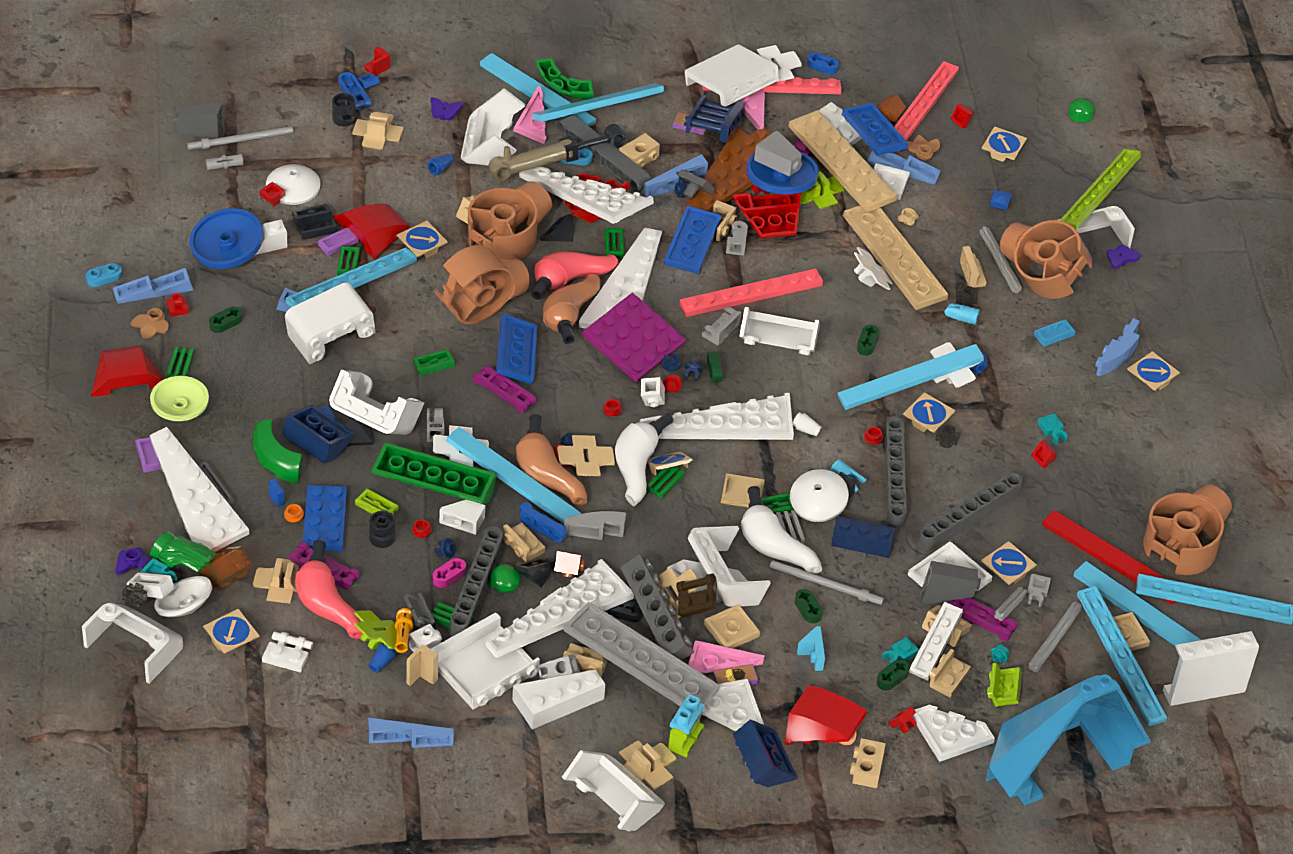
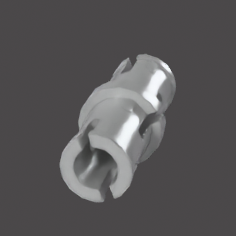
M242 154L232 156L221 155L219 158L205 160L207 171L243 165Z

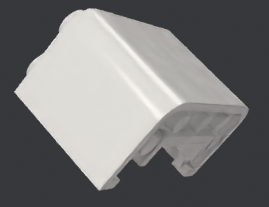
M342 283L293 306L285 314L288 336L309 364L323 358L325 354L324 344L355 329L361 338L369 337L376 333L372 311L350 283Z
M341 370L329 399L330 405L334 409L383 433L407 435L412 432L424 402L414 398L406 400L398 397L396 402H386V405L369 398L373 387L372 379L369 376L357 371Z

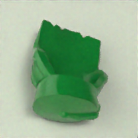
M171 532L162 534L156 540L150 552L151 557L172 568L181 564L196 572L204 568L205 564L213 561L217 555L202 543L188 541L181 536L176 537Z

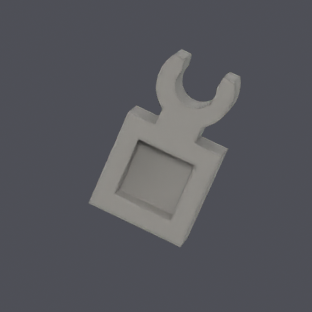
M1031 574L1027 591L1029 593V605L1032 600H1037L1039 602L1038 607L1042 606L1044 597H1047L1051 578Z

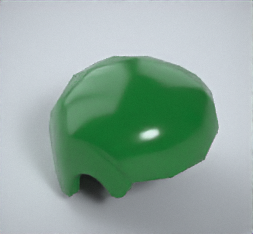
M1086 98L1073 100L1068 110V116L1079 123L1092 121L1095 113L1093 103Z
M498 565L493 569L488 579L490 588H496L499 593H511L518 588L521 582L520 573L513 569L511 565Z

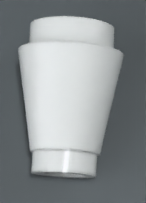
M799 412L793 421V426L796 427V430L817 436L822 428L806 413L802 414Z

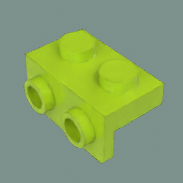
M993 663L992 671L989 672L990 687L987 689L989 699H992L995 707L1019 704L1022 679L1020 667L1000 670L998 664Z

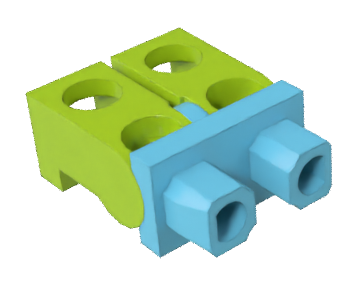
M688 695L670 723L672 729L670 731L668 749L686 758L704 730V724L699 723L705 705L700 703L698 697Z

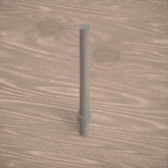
M290 126L215 139L204 138L197 142L187 143V149L202 148L203 150L210 149L211 146L292 134L293 128Z
M774 560L770 564V568L858 597V600L870 601L882 605L884 602L883 597L871 594L869 590L863 588L860 590Z

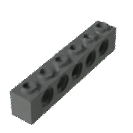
M639 554L622 565L620 568L659 647L681 661L693 654L694 651L691 647L693 642L684 633L685 626L679 618L677 619L675 607L671 603L669 604L668 599L670 597L666 590L661 588L660 584L662 581L656 573L654 574L652 569L655 567L649 558L645 559Z

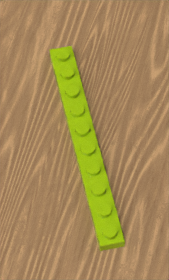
M1124 149L1059 221L1066 222L1077 230L1141 158V151Z

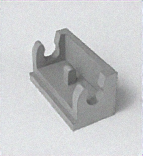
M726 307L724 310L731 315L724 312L711 326L706 325L704 327L706 331L702 332V337L719 346L740 326L742 312Z

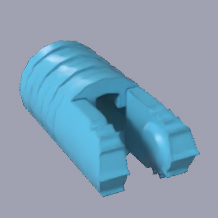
M950 303L944 311L948 317L973 325L977 324L980 315V309Z
M840 459L830 468V471L838 475L842 472L851 479L854 477L860 483H865L867 480ZM855 484V490H854V492H857L858 487H857V485Z

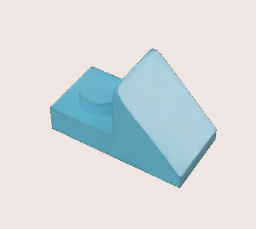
M816 626L798 643L797 655H810V662L814 663L815 671H823L825 661L821 626Z

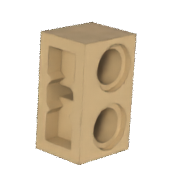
M861 738L860 746H855L853 758H856L857 761L856 763L852 762L850 774L854 775L853 784L877 788L886 743Z

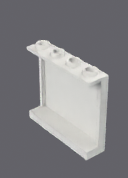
M738 44L686 69L685 79L687 86L697 82L719 94L721 105L726 107L779 81L777 64Z
M497 613L488 616L431 648V650L439 654L438 672L472 709L485 705L494 697L501 696L505 691L512 688L513 685L520 684L522 681L529 677H534L538 673L537 666L540 664V659L537 657L532 660L522 648L496 658L486 647V640L502 629L500 626L501 617Z
M1252 631L1175 645L1180 656L1172 684L1164 685L1163 692L1169 705L1173 706L1245 692L1259 649Z

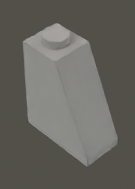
M775 131L756 145L754 160L791 176L800 170L802 154L780 132Z

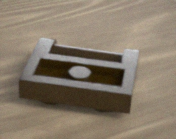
M713 573L696 580L677 582L679 616L683 618L716 609L717 580ZM707 585L705 590L688 594L689 589Z

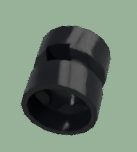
M348 93L335 95L332 99L333 122L342 127L352 125L355 122V98Z
M383 510L373 513L369 519L370 542L375 547L387 548L395 541V517L392 513Z

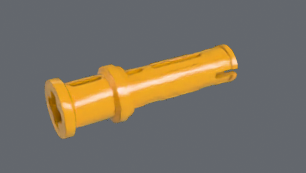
M408 608L399 609L396 614L395 629L397 630L395 650L399 653L407 651L409 632L413 629L414 618L411 614L412 610Z

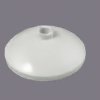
M289 164L281 166L272 171L266 180V186L274 182L285 190V196L280 199V203L297 205L306 203L315 198L320 191L319 176L312 169L303 165Z
M825 469L811 470L802 474L794 482L790 491V501L794 511L803 519L812 522H824L837 517L845 509L849 498L848 487L845 481L835 472Z
M203 576L183 579L173 584L174 589L165 598L156 599L154 607L159 615L165 617H180L191 614L199 609L208 599L212 591V584L208 578Z

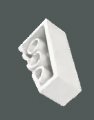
M590 670L513 685L512 700L531 729H535L603 700L605 696V683L596 670Z

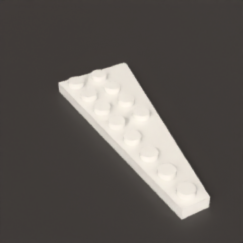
M541 166L519 172L520 178L528 182L534 181L540 184L546 191L613 224L654 203L652 196L646 198L640 196L638 192L633 194L627 193L623 188L612 189L608 184L590 179L585 182L579 180L578 176L570 178L565 176L563 172L552 173L548 168Z
M650 228L643 229L580 318V328L586 329L632 292L643 301L661 241L662 231Z
M785 393L784 396L773 397L771 395L767 396V399L758 401L756 399H749L747 403L733 402L711 406L710 409L703 411L694 409L692 413H675L672 416L674 422L662 430L658 439L793 440L790 393ZM661 416L640 419V422H646L649 424L652 421H656Z
M165 427L151 434L150 441L159 459L190 541L202 543L216 552L249 535L248 527L170 430Z
M602 559L598 560L597 565L590 569L588 567L584 570L583 575L571 579L569 585L563 588L560 587L540 601L538 607L529 609L527 614L521 619L516 618L511 626L505 629L502 628L486 640V647L498 658L564 629V626L588 601L601 610L606 611L634 599V594Z

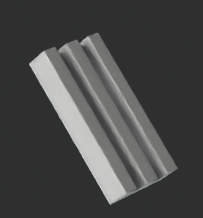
M791 510V513L784 511L783 514L776 512L782 528L786 531L783 519H785L791 537L797 540L790 520L792 519L799 539L797 541L804 544L805 538L796 512L794 510Z

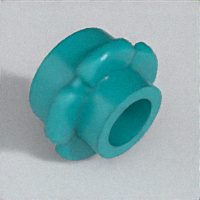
M998 644L990 650L991 657L995 662L1005 663L1008 661L1010 652L1005 646Z

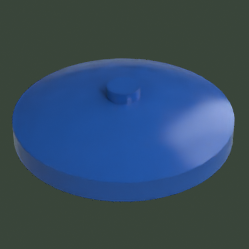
M800 152L802 154L801 168L798 172L788 176L755 161L754 153L747 161L746 174L754 185L765 191L776 194H797L815 185L818 178V166L812 158Z
M236 208L222 209L205 216L195 225L190 235V248L195 259L206 267L213 269L233 268L247 262L258 252L263 242V230L259 220L252 213Z

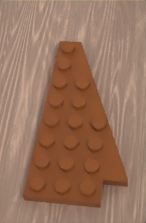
M737 128L703 178L715 188L714 192L711 195L698 189L692 199L689 198L683 207L682 215L686 206L713 212V205L716 200L727 203L733 199L732 195L741 194L752 187L753 183L746 174L747 161L755 153L756 145L772 133L763 128L749 135Z

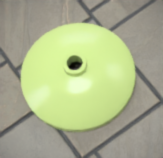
M174 376L162 380L153 388L150 401L153 410L162 418L171 421H186L199 416L206 409L209 402V394L207 388L197 379L187 376Z

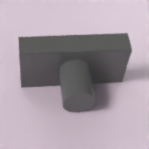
M681 169L678 174L688 184L683 194L690 199L694 197L698 189L711 195L715 190L707 180Z

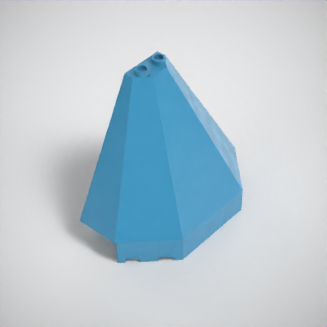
M1096 675L1004 722L992 755L986 781L997 778L1010 798L1018 796L1024 806L1043 798V792L1031 777V773L1062 732L1080 726L1112 771L1130 764L1134 749L1151 741L1117 682L1109 675Z

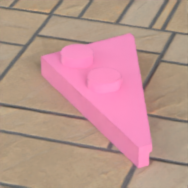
M538 86L514 126L513 131L545 144V121L539 122L532 119L533 112L544 110L542 102L543 92L541 87Z
M758 90L740 99V101L745 102L743 113L758 130L764 128L765 90Z
M695 640L693 646L694 653L691 654L688 665L704 674L711 673L716 669L753 664V666L763 665L764 655Z

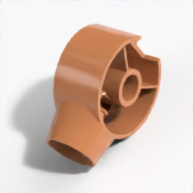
M529 181L516 189L495 188L477 195L468 207L469 246H473V241H475L478 245L489 248L499 259L521 260L528 256L534 250L537 243V225L552 208V201L548 192L540 184ZM523 221L529 225L522 232L515 234V228Z
M1044 221L1034 226L1015 222L1005 230L1000 241L1001 253L1015 263L1016 268L1030 289L1043 298L1057 299L1074 293L1070 286L1077 276L1082 277L1081 270L1086 264L1089 268H1092V257L1088 248L1074 227L1063 221ZM1079 259V260L1076 262V264L1073 266V263H1071V262H1073V261ZM1032 261L1042 265L1044 269L1042 279L1029 276V267Z
M473 245L460 250L447 260L443 267L450 273L447 284L442 286L444 293L442 295L438 290H434V292L461 323L476 324L493 316L508 300L524 294L529 286V273L527 267L519 259H499L486 246Z
M1209 484L1201 486L1192 494L1174 493L1160 498L1151 508L1145 530L1143 545L1147 556L1149 557L1153 550L1161 555V560L1166 558L1177 565L1175 571L1177 575H1193L1208 569L1216 559L1223 534L1224 521L1232 511L1230 498L1219 487ZM1202 529L1207 532L1213 541L1206 546H1202L1197 538Z

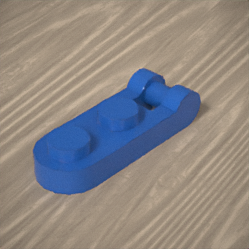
M349 72L340 74L338 76V85L343 93H348L355 98V111L360 110L361 107H371L370 98L355 75Z
M528 502L520 505L521 523L554 542L560 543L566 538V528L562 524L532 509V505Z

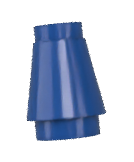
M450 154L431 158L427 164L429 172L433 175H440L453 163V157Z
M384 643L379 644L368 667L378 673L379 670L395 658L397 651L389 649Z

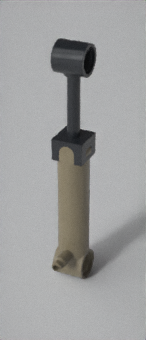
M611 124L604 130V136L576 143L571 136L560 138L559 143L511 156L510 147L505 146L504 158L500 156L492 158L488 167L497 180L504 181L512 174L561 160H565L567 163L578 160V150L608 142L613 147L620 148L627 142V135L618 124Z

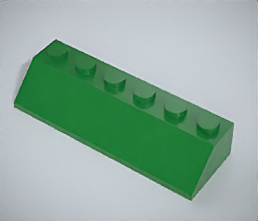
M384 443L371 470V473L480 504L489 503L495 490L496 473L389 443Z

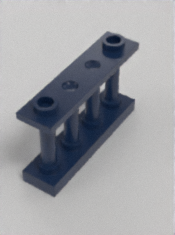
M704 92L702 97L698 98L697 104L689 116L685 117V133L689 134L693 127L718 132L720 134V141L727 142L743 117L745 102L738 100L735 106L724 107L721 104L707 101L708 93Z

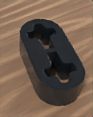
M627 601L617 605L616 608L606 610L612 617L630 622H639L643 618V612L639 604L633 601Z

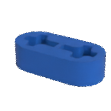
M816 52L810 53L807 58V66L826 74H835L838 71L839 62L835 58Z

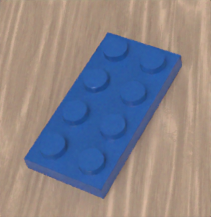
M873 103L842 110V116L876 155L907 149L908 142Z
M686 206L665 256L664 265L699 274L721 221V215Z
M502 314L499 326L496 373L529 384L533 382L537 340L536 324Z
M307 486L303 542L311 549H313V542L315 540H322L326 542L325 551H343L347 486Z

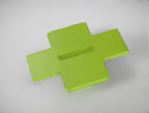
M818 172L815 185L801 193L800 205L813 201L819 209L838 204L833 194L843 192L844 187L834 176L826 178L822 172Z
M370 610L355 611L354 614L361 622L354 623V625L363 633L360 639L364 642L370 641L368 647L371 650L377 649L378 645L382 643L389 649H395L397 630L392 620L381 621Z

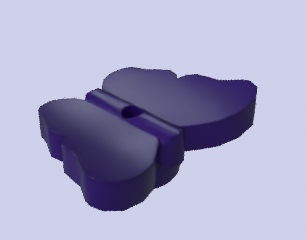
M430 98L432 115L434 118L441 120H452L463 107L462 102L448 104L447 102L443 103L437 98Z
M1122 244L1118 245L1114 250L1108 249L1106 252L1113 269H1118L1127 262H1136L1140 259L1141 255Z
M141 548L122 550L117 558L115 572L117 575H120L130 568L135 569L139 567L143 569L150 560Z

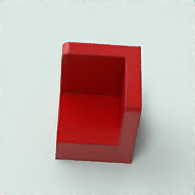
M380 46L374 49V60L366 63L364 69L375 76L390 69V54Z

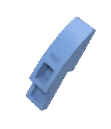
M1133 318L1129 325H1125L1122 333L1123 336H1119L1118 340L1112 339L1109 345H1105L1102 352L1103 356L1098 357L1095 367H1098L1096 375L1102 376L1117 369L1132 356L1137 349L1140 335L1137 334L1139 320Z

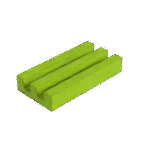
M367 488L355 500V505L371 514L383 510L394 515V512L399 510L398 505Z

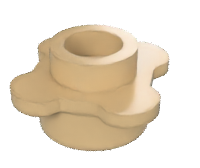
M911 208L903 209L901 215L898 216V221L908 225H914L915 219H918V214Z

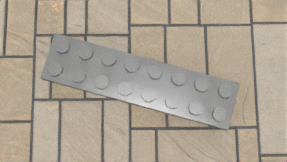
M589 601L564 626V632L679 706L682 705L688 695L698 697L700 703L706 705L719 691V684Z

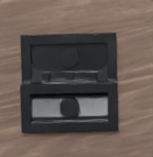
M327 204L291 211L302 240L338 232L337 225L332 218V212Z

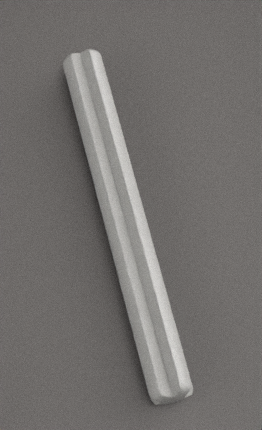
M986 226L982 227L979 231L1011 291L1018 294L1022 290V286L1007 259L1001 253L1000 247L990 229Z
M1075 601L1071 604L1030 661L1029 670L1038 672L1081 612L1082 605Z

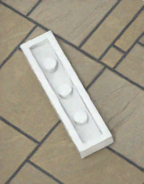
M944 602L909 669L911 674L929 680V674L941 657L963 614V609Z

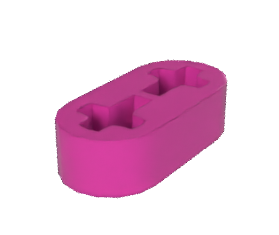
M454 558L437 568L433 572V584L436 587L445 588L463 577L466 573L465 561L460 558Z

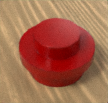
M676 374L668 375L663 381L665 389L669 392L676 393L682 388V380Z
M609 399L603 405V412L607 416L616 417L621 414L622 406L618 400Z
M870 427L865 432L864 439L869 444L877 445L883 441V433L877 427Z
M424 519L415 521L412 526L414 536L425 538L431 534L432 528L428 521Z

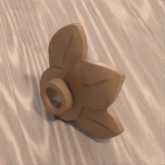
M918 135L914 142L907 141V149L915 153L922 160L932 158L933 153L940 148L938 139L928 142L921 135Z
M152 308L147 314H140L131 321L132 327L141 328L140 333L144 339L152 338L157 332L165 334L169 327L168 322L165 321L164 313L158 308Z

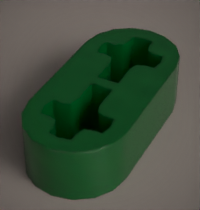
M230 307L213 315L209 319L210 330L215 333H221L242 322V311L238 307Z
M866 325L862 329L857 345L859 354L868 356L873 353L879 335V329L876 326Z
M707 352V366L711 382H722V368L718 352Z
M807 589L798 590L795 596V605L807 622L818 623L822 617V607L811 591Z
M901 659L893 661L878 673L877 686L885 691L894 688L908 677L909 664Z

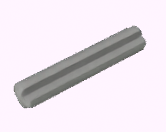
M1018 587L995 611V619L998 618L999 621L1004 620L1026 597L1027 590Z

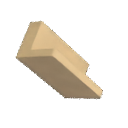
M422 644L407 659L406 684L411 686L419 677L434 684L438 680L439 654Z

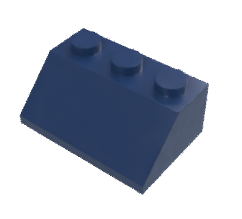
M311 404L287 415L282 435L325 464L338 458L353 439L355 433Z
M838 515L831 546L889 558L896 527Z
M750 719L733 733L736 741L735 745L741 751L742 760L751 773L750 778L755 784L771 787L794 781L798 778L774 729Z

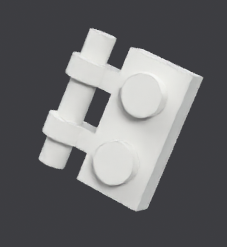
M274 631L272 639L277 640L278 643L269 642L262 656V662L302 672L308 659V652L303 651V649L311 650L313 642L301 636L297 638L289 636V633L286 632L278 633ZM288 643V644H291V645H295L296 647H295V648L287 647L286 644Z

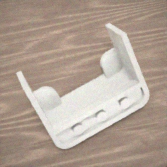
M504 88L477 108L468 119L461 159L469 164L489 166L492 158L497 156L504 158L505 146L510 147L511 155H513L516 149L501 138L502 131L511 127L513 115L525 107V104Z
M1110 206L1094 210L1076 231L1079 234L1111 226L1123 245L1130 248L1135 228L1121 208Z
M745 307L739 337L744 340L745 344L755 345V342L795 349L799 350V354L810 355V352L815 351L820 322L815 320V323L753 312L748 307Z
M739 527L693 528L688 536V540L706 574L713 573L716 576L717 593L721 601L729 607L738 604L740 606L759 605L771 584L770 581L735 582L718 552L728 551Z
M104 604L82 626L85 648H88L112 623L149 642V645L155 649L145 660L146 682L149 684L183 649V638L181 635L126 605Z
M580 750L562 776L564 780L575 781L577 783L576 786L585 793L587 791L594 792L620 815V824L617 826L620 830L636 831L660 812L665 805L662 799L620 762L605 753Z

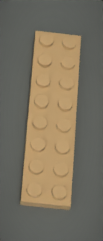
M819 110L789 121L788 127L867 213L897 201V194Z
M861 206L844 211L843 217L916 310L948 299V293L881 208L868 213Z

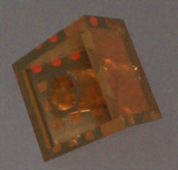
M242 546L226 547L217 552L213 561L205 564V567L201 568L198 573L208 578L212 587L224 588L231 584L230 580L235 577L237 579L244 577L248 574L247 570L253 567Z

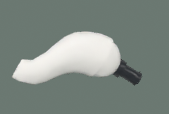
M668 412L649 424L646 422L631 423L622 431L616 442V463L627 485L625 497L632 506L640 503L646 495L645 468L648 459L654 453V449L657 446L658 436L662 433L663 429L674 422L673 417Z
M758 486L749 487L747 490L750 501L748 504L749 509L745 512L740 524L743 535L749 544L759 553L803 567L806 572L812 574L821 572L822 565L817 554L806 545L792 538L782 528L777 516L771 509L764 506V502L761 501L760 488Z

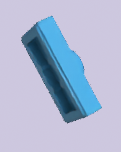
M1064 319L1035 330L1034 336L1045 347L1075 336L1076 331Z

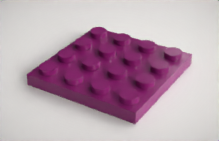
M633 292L587 327L582 333L584 338L635 383L661 364L665 354L671 356L686 342V339Z

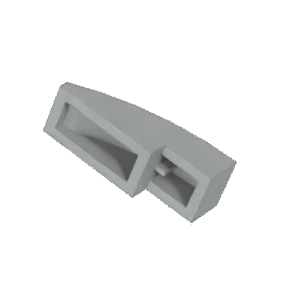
M600 511L579 514L565 518L564 527L566 528L567 535L597 540H602L603 534L623 537L626 513Z

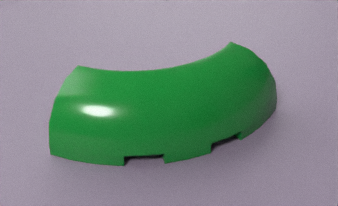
M553 58L535 60L543 81L554 91L574 99L587 100L594 98L592 80L566 78L554 64Z
M272 420L259 421L255 424L252 435L253 451L257 456L258 462L265 470L269 469L275 473V477L298 484L302 471V454L287 450L276 441L273 436Z

